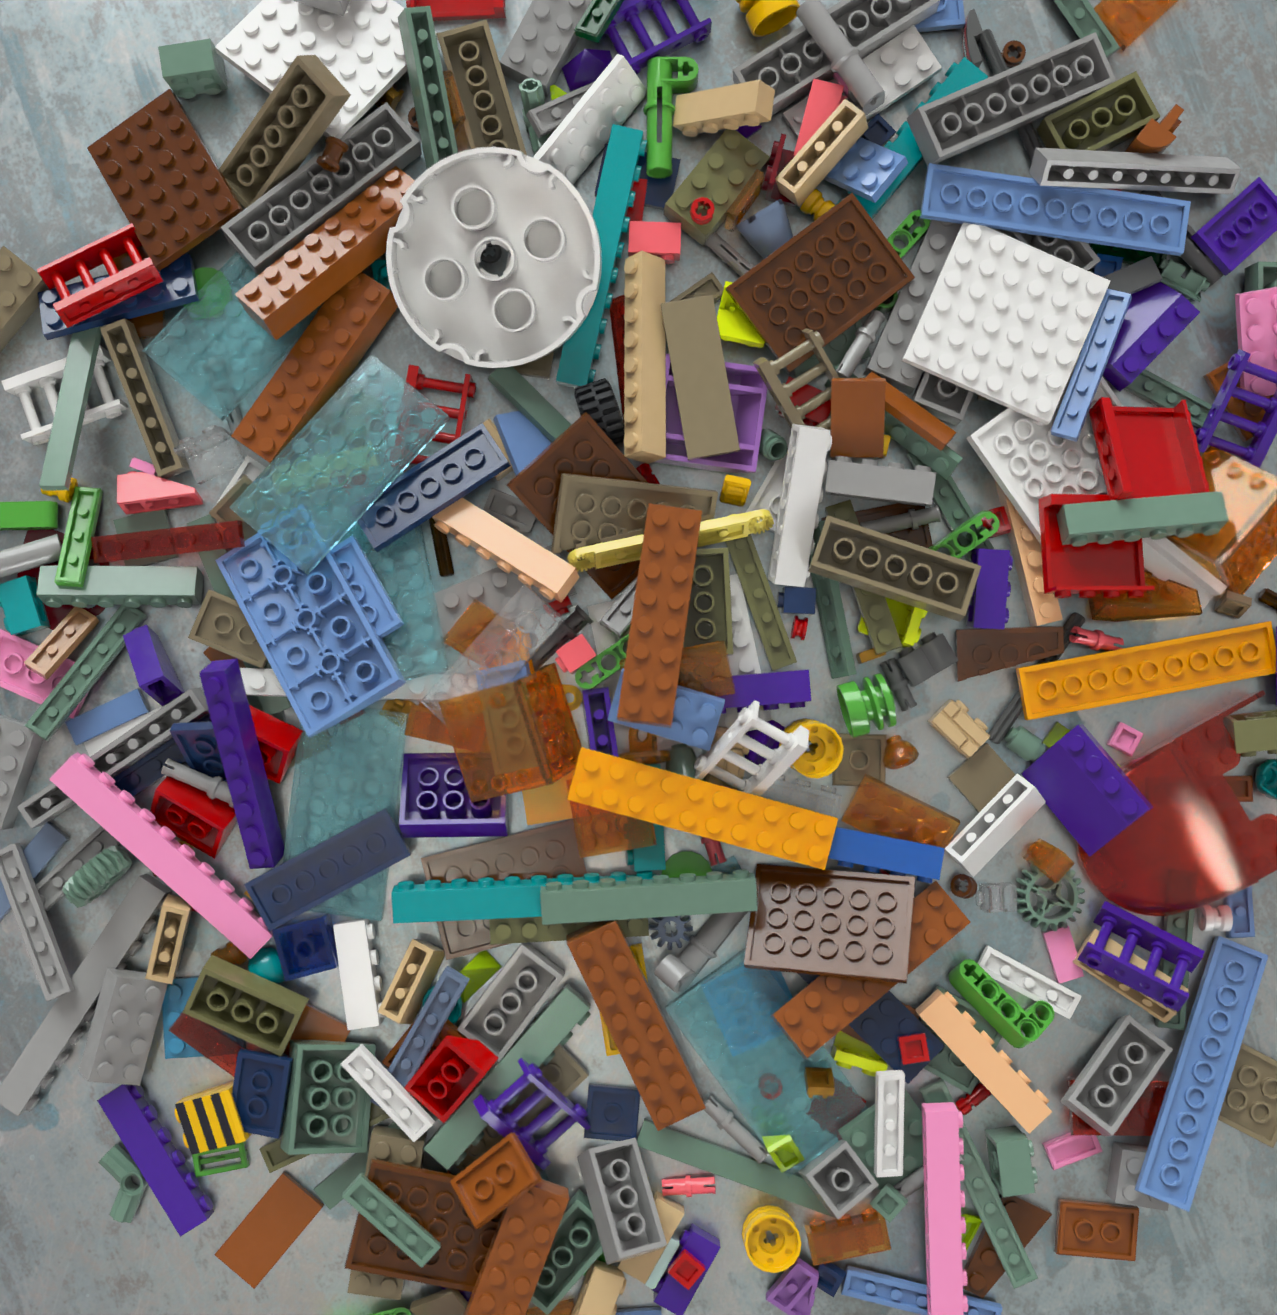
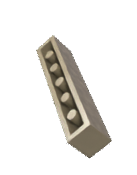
M122 319L101 327V333L157 476L168 479L191 470L134 324L126 319Z

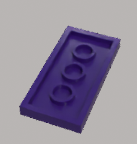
M1258 177L1192 235L1191 238L1226 276L1277 231V196Z

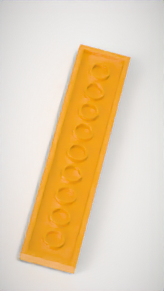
M1271 621L1016 668L1025 720H1032L1275 674L1276 645Z
M583 747L580 748L567 795V800L823 870L826 867L838 821L836 817Z

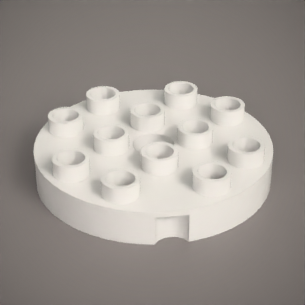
M500 147L475 148L440 160L420 175L406 191L400 201L403 209L398 217L396 226L389 228L386 248L387 273L394 299L402 315L417 335L438 352H444L458 360L464 361L465 364L477 367L504 368L533 362L550 354L569 340L579 329L589 314L598 292L602 269L601 243L596 223L589 207L571 182L548 163L545 164L538 159L524 155L522 151ZM488 243L502 246L507 252L510 251L511 253L508 267L501 277L498 274H489L479 266L481 254L487 248L486 245Z

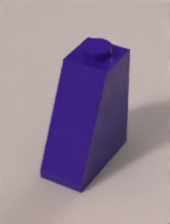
M147 624L123 635L138 685L161 706L170 703L185 693L159 636Z

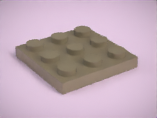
M1241 1043L1218 1120L1274 1148L1277 1142V1061Z

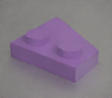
M798 1257L795 1263L785 1270L766 1292V1300L788 1315H810L814 1304L819 1271Z

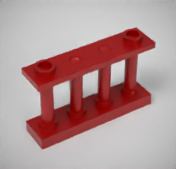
M133 223L36 269L49 290L56 287L61 300L54 303L53 306L67 328L163 282L151 258L142 259L137 249L142 244L134 232L136 229ZM128 253L133 265L119 272L113 259ZM104 264L110 277L95 283L89 271ZM80 276L85 289L71 295L65 282Z
M409 364L392 461V468L395 471L406 472L407 466H411V464L417 465L430 457L413 454L409 450L411 440L415 441L416 438L450 444L464 435L470 398H474L476 393V383L473 382L471 374H465L464 383L427 378L422 374L423 371L419 366ZM429 388L462 394L460 409L421 403V400H418L419 390ZM423 413L458 419L455 434L419 429L414 425L415 415Z

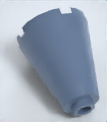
M782 199L777 200L749 219L736 225L738 231L764 259L793 238Z

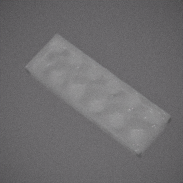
M524 584L421 702L458 738L461 737L563 624L565 619L532 588Z

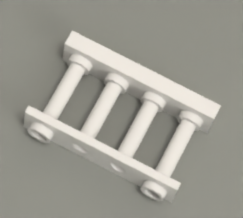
M100 345L93 373L104 404L90 409L87 402L83 425L104 417H118L122 414L121 411L129 409L125 402L120 399L114 400L103 370L104 363L112 360L109 352ZM67 357L2 380L4 390L20 398L31 431L20 434L22 440L33 445H40L49 441L48 438L50 437L53 423L41 427L30 393L32 389L44 388L54 416L58 401L54 385L57 380L63 378Z
M755 700L748 708L745 707L741 710L737 720L710 748V751H707L704 756L700 755L694 764V769H696L695 779L702 780L709 773L735 787L738 791L761 796L807 750L809 730L799 726L793 733L787 734L758 718L759 702ZM753 727L781 742L782 745L778 749L772 750L745 735V733ZM736 743H739L767 760L763 764L757 765L730 749ZM723 758L753 775L748 780H742L716 766V764Z

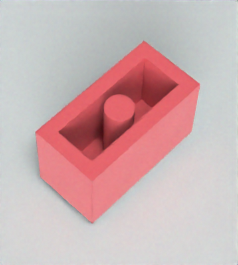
M629 221L628 257L644 251L664 259L665 264H673L675 261H680L681 223Z
M582 633L555 651L558 654L555 661L564 673L569 671L572 675L581 666L597 656Z

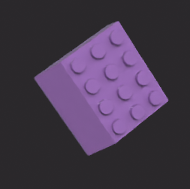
M666 354V458L654 463L725 473H756L767 387L755 366L725 362L740 451L687 460L669 354Z

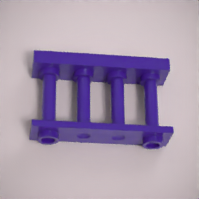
M624 0L606 29L605 34L607 33L617 53L625 57L636 75H638L641 69L647 67V62L651 58L666 57L694 41L698 43L705 40L709 33H711L712 21L710 17L700 22L688 0H676L690 25V28L677 34L661 5L664 0ZM647 9L653 10L668 38L654 46L639 18V14ZM624 21L631 23L645 49L644 52L633 58L616 29L617 25Z
M1238 349L1237 354H1233L1227 366L1229 371L1202 428H1198L1195 435L1200 452L1204 453L1208 445L1241 457L1242 462L1240 465L1258 473L1277 434V390L1273 397L1266 398L1239 388L1236 385L1244 371L1276 383L1277 387V372L1248 362L1251 354ZM1232 396L1264 408L1265 414L1262 421L1255 423L1224 411L1230 397ZM1219 421L1253 433L1254 437L1250 446L1243 447L1213 436Z
M1104 901L1093 923L1101 926L1095 944L1087 942L1077 960L1178 1012L1190 995L1180 989L1186 970L1192 973L1202 960L1205 951ZM1111 932L1126 939L1119 957L1104 950ZM1136 945L1151 952L1145 970L1129 963ZM1161 958L1176 965L1170 983L1155 976Z
M521 1057L518 1063L524 1074L495 1100L491 1099L488 1101L480 1094L473 1100V1103L480 1117L504 1138L510 1133H516L529 1158L544 1170L551 1164L546 1154L551 1144L576 1122L586 1130L590 1129L591 1126L585 1118L588 1116V1113L579 1103L574 1105L542 1076V1071L535 1063L532 1062L529 1065ZM530 1082L538 1087L511 1113L507 1112L506 1114L502 1112V1108ZM546 1095L554 1101L526 1127L522 1126L520 1128L517 1122ZM561 1109L569 1114L541 1140L539 1138L536 1141L533 1139V1134Z

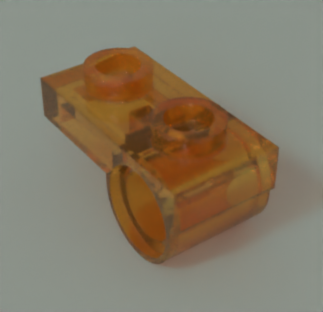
M1042 839L1032 843L1028 847L1027 853L1023 856L1029 864L1037 867L1056 884L1074 865V862L1062 850Z

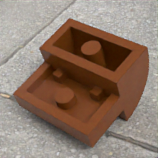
M1175 104L1159 123L1151 118L1124 152L1162 154L1177 138L1173 132L1182 122L1178 118L1184 109Z

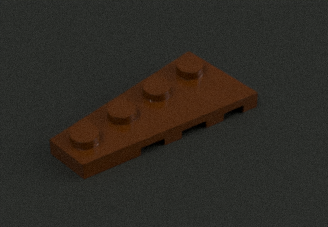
M1063 626L956 629L957 682L1064 653Z
M999 1194L1018 1237L1025 1248L1051 1217L1052 1213L1018 1195L1003 1197ZM985 1227L964 1268L967 1273V1286H963V1289L981 1298L985 1297L1005 1272Z

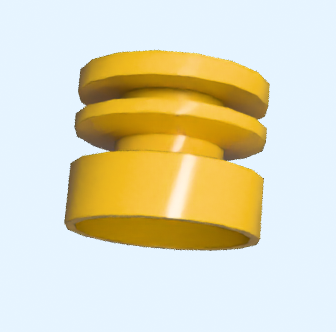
M736 0L740 11L747 13L745 21L755 37L770 35L782 29L797 17L796 11L800 7L798 0Z
M803 718L793 721L783 732L787 734L793 733L799 726H802L809 730L808 742L812 744L809 745L810 750L805 751L790 768L809 778L818 779L830 775L838 768L842 761L844 748L841 737L833 728L814 719Z
M772 1205L757 1207L748 1214L743 1223L741 1234L748 1258L754 1266L764 1272L777 1273L787 1270L795 1263L801 1249L799 1231L788 1212ZM769 1230L774 1237L772 1240H769L766 1236V1232Z

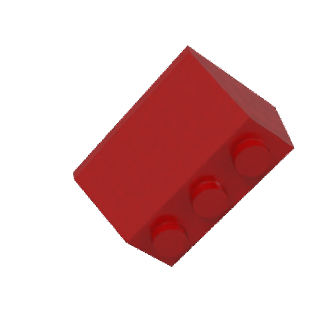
M249 705L267 778L280 784L299 747L303 731Z
M167 776L155 789L150 812L155 816L154 821L161 827H168L175 836L215 859L237 823L234 808L229 807V803L218 798L211 799L207 796V792L170 776Z
M447 1035L406 1084L404 1089L439 1120L445 1123L499 1057L479 1040Z

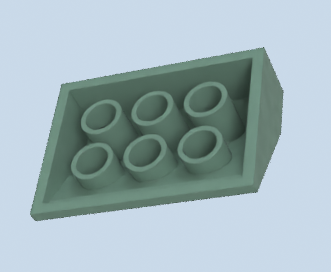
M290 1040L288 1057L293 1058L280 1143V1148L288 1155L367 1153L371 1096L345 1070L341 1063L361 1044L375 1057V1044L326 1040Z

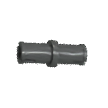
M895 657L888 659L892 670H890L886 661L879 664L890 684V690L893 691L901 707V711L908 710L905 699L910 708L915 707L917 703L907 685L909 681L903 677Z

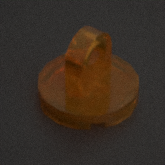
M631 727L628 735L630 752L618 754L619 758L641 764L664 763L671 760L669 750H658L657 735L647 732L646 739L641 741L638 737L639 730Z

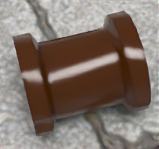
M329 136L326 137L325 149L322 155L318 156L316 162L322 168L337 173L340 169L339 162L343 153L347 152L349 147L340 139Z

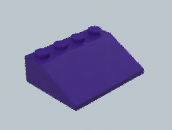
M1162 282L1131 294L1130 305L1102 375L1119 392L1131 384L1200 313L1181 293Z
M1078 724L1021 773L1029 783L1035 786L1046 801V805L1089 857L1153 808L1150 802L1083 724Z
M492 752L405 753L403 755L399 827L403 838L508 836V783L505 774L496 775Z

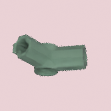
M528 78L519 84L524 108L522 113L527 133L529 132L532 151L535 155L551 136L552 132L538 138L526 116L529 110L545 104L541 81Z
M115 1144L98 1163L120 1183V1189L109 1215L118 1222L131 1223L148 1183L134 1160L118 1144ZM132 1175L138 1177L140 1185H135L132 1182Z

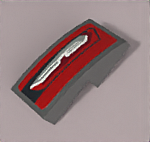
M975 9L969 11L965 19L962 32L963 58H967L979 68L983 59L977 44L983 35V30Z

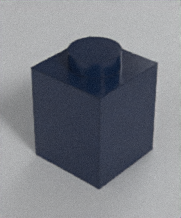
M785 586L782 592H778L777 608H782L781 613L815 614L816 588Z

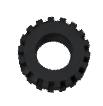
M603 378L575 388L574 395L580 415L582 416L585 412L588 413L614 444L624 442V422L609 381Z

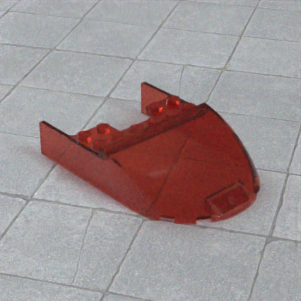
M1264 690L1242 697L1119 766L1153 808L1090 857L1079 843L1076 842L1078 855L1088 878L1107 899L1137 914L1171 916L1191 911L1237 893L1258 883V880L1277 870V816L1266 813L1250 821L1223 776L1224 773L1235 768L1240 762V753L1236 754L1234 741L1225 728L1223 719L1266 695Z

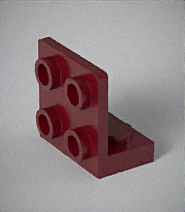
M781 133L780 141H774L762 190L767 191L765 200L776 202L782 199L784 205L795 207L792 201L780 193L775 180L793 159L794 151L783 149L786 134Z

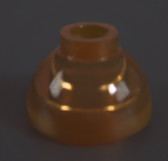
M900 735L890 737L886 740L887 747L883 753L884 767L888 769L906 767L917 760L919 752L913 744L902 740Z

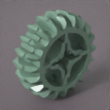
M118 845L110 846L76 871L65 883L62 891L69 902L73 903L77 908L86 906L119 881L130 869L132 860L126 851Z
M1041 860L1039 863L1040 869L1035 863L1030 864L1032 872L1030 873L1028 870L1023 869L1022 874L1025 876V879L1016 878V882L1020 883L1021 887L1013 888V892L1020 894L1019 897L1013 898L1014 903L1021 904L1016 909L1017 913H1024L1022 920L1025 922L1031 920L1030 926L1033 928L1038 927L1040 924L1042 931H1047L1049 926L1052 931H1057L1058 923L1061 927L1067 928L1066 919L1075 922L1076 919L1072 915L1073 912L1082 913L1077 904L1085 903L1084 899L1078 897L1079 894L1085 893V889L1076 888L1082 882L1081 879L1073 878L1076 873L1074 870L1070 869L1067 871L1066 864L1061 863L1058 866L1057 861L1054 860L1050 861L1049 866L1045 860ZM1045 875H1053L1052 879H1048L1047 883L1043 886L1034 884ZM1062 880L1067 888V900L1061 896L1062 884L1060 883ZM1039 890L1050 892L1058 901L1049 900ZM1030 891L1037 896L1036 911L1033 910L1030 903ZM1059 905L1063 907L1062 910L1052 916H1044L1054 906Z

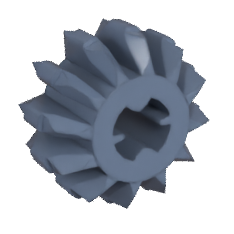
M690 915L683 918L681 916L656 917L652 919L657 923L649 924L650 930H658L650 935L651 939L654 940L661 937L657 946L661 948L666 941L668 942V950H672V942H676L677 947L682 948L680 938L689 941V935L684 932L693 931V926L684 925L691 920ZM670 921L675 922L676 932L673 933L672 930L671 933L666 932L665 924L667 922L669 924Z

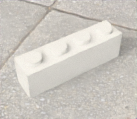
M1016 774L952 840L945 850L957 864L974 877L1046 801L1035 786L1019 774Z
M369 917L339 921L333 925L347 1029L354 1030L379 1026L386 1016L378 1012L382 1004L379 992L383 990L381 976H377L376 965H379V956L377 949L373 950L372 939H375L374 924H370Z

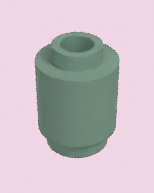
M762 429L759 453L768 460H780L787 453L786 440L771 429Z
M1021 725L1017 728L1012 727L1004 738L1007 741L1005 747L1026 761L1031 760L1035 762L1042 755L1046 745L1041 743L1042 739Z

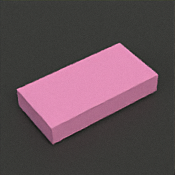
M1060 926L1057 931L1050 929L1041 932L1057 983L1061 984L1084 977L1082 968L1073 963L1077 951L1069 926L1067 928Z
M1090 1125L1042 1143L1053 1170L1103 1152L1095 1130Z

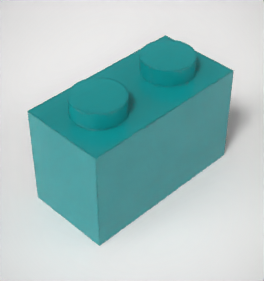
M23 576L0 584V607L3 608L5 614L3 622L6 630L11 635L23 636L50 627L44 604L36 595L38 584L35 577Z

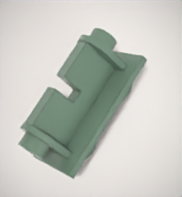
M1164 258L1158 267L1162 269L1159 271L1163 278L1161 282L1168 287L1178 290L1188 301L1194 299L1200 302V290L1205 292L1210 285L1206 281V277L1192 270L1189 271L1185 278L1181 275L1186 267L1171 258L1169 260Z

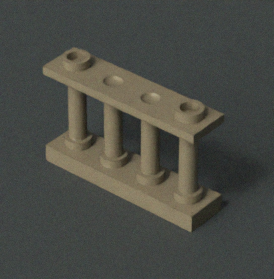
M807 328L802 330L806 341L774 362L773 360L768 361V359L763 357L753 362L790 429H792V424L805 425L803 422L805 415L831 399V386L801 406L793 405L790 399L793 396L792 393L824 372L830 383L832 378H839L822 347L825 345L823 338L817 331L814 332ZM813 350L819 364L791 382L781 384L777 377L780 374L779 370ZM831 417L815 427L830 430Z

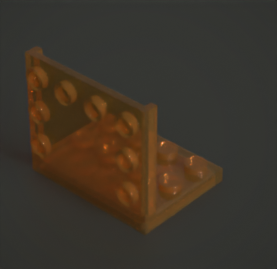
M1209 446L1201 456L1206 480L1209 483L1210 492L1222 491L1229 521L1220 532L1213 535L1196 533L1183 538L1177 537V535L1167 536L1166 538L1213 563L1216 566L1222 583L1227 586L1226 591L1229 590L1243 595L1277 555V476L1223 450Z
M555 663L547 664L515 681L438 702L471 803L550 785L575 769L582 746Z

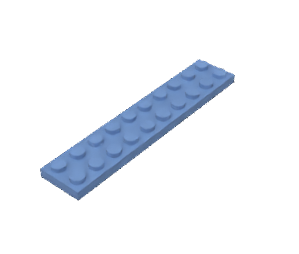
M929 163L926 172L920 218L957 224L970 223L987 226L991 229L1181 256L1184 253L1191 201L1102 188L1040 186L1034 178Z
M1215 936L1135 1186L1136 1191L1185 1211H1190L1268 955L1221 936Z

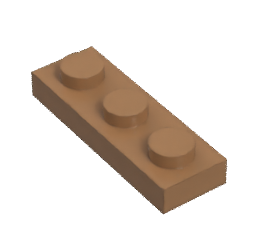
M74 607L24 662L25 666L48 680L99 623L98 618L83 608Z

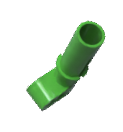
M654 57L647 62V104L644 106L643 112L647 116L646 173L652 178H666L672 174V116L675 111V106L672 104L673 94L690 93L695 90L698 84V64L690 57ZM672 72H678V79H672ZM657 98H662V143H657Z

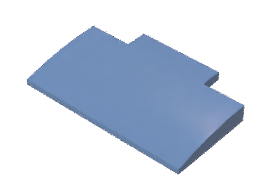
M302 504L215 560L308 737L311 738L406 684L404 677L382 639L403 626L404 623L357 538L353 535L332 548L312 511Z

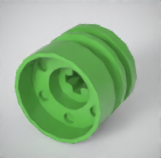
M881 673L873 675V684L869 677H864L863 690L861 691L855 681L837 685L836 690L840 709L847 730L852 738L869 734V721L871 720L878 730H883L884 728L883 719L888 727L896 726L894 698Z

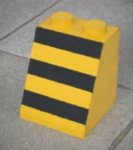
M234 1080L184 1097L175 1104V1117L178 1123L182 1125L184 1131L183 1141L186 1148L190 1149L191 1155L246 1141L252 1135L251 1133L244 1132L232 1096Z

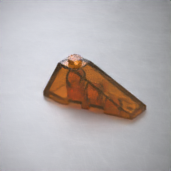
M1144 570L1145 586H1154L1155 590L1145 592L1144 597L1128 598L1127 594H1120V597L1103 598V594H1096V597L1088 598L1092 620L1120 622L1196 616L1203 613L1198 590L1170 579L1163 581L1152 576V572Z

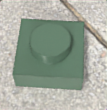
M887 1182L871 1200L870 1205L890 1223L905 1207L908 1200Z

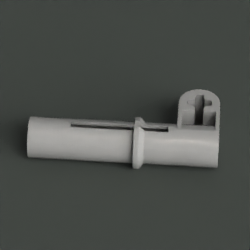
M806 0L797 9L796 15L832 64L831 70L838 73L847 85L848 101L862 110L865 115H868L884 103L885 91L860 58L859 49L850 44L820 0Z
M55 534L0 551V582L3 577L59 561L62 544L58 535Z
M747 912L712 914L695 936H690V943L679 957L669 954L658 964L654 972L655 976L671 990L682 995L711 958L717 957L715 952Z

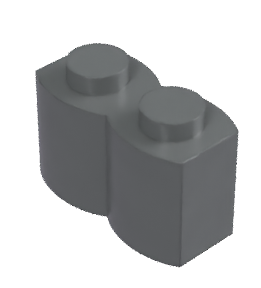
M932 632L920 639L922 644L918 647H906L898 652L900 657L895 661L905 678L908 679L911 687L917 686L958 661L943 633L936 635L935 632Z

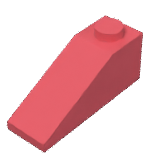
M813 79L793 158L843 100H847V96L843 95V85Z
M130 471L127 474L117 475V504L126 515L203 504V499L193 487L145 472Z

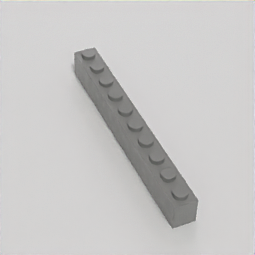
M149 874L140 875L72 976L71 981L75 990L57 999L0 1085V1105L17 1116L25 1111H32L40 1100L37 1095L42 1088L45 1090L54 1079L53 1071L57 1066H62L69 1056L67 1050L70 1045H75L84 1033L81 1030L86 1022L89 1023L93 1019L107 968L126 970L128 965L125 962L130 955L133 957L142 945L139 941L144 934H149L157 922L154 918L159 911L161 912L167 895L171 894L173 890Z

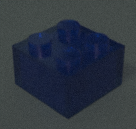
M330 913L280 925L272 930L285 982L335 969L339 966Z

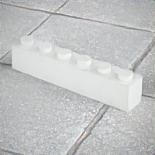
M792 424L768 572V580L777 585L805 587V581L810 577V572H808L810 565L808 563L815 547L813 533L819 523L817 509L818 503H821L823 499V488L821 485L828 469L826 455L832 445L830 430L822 427Z

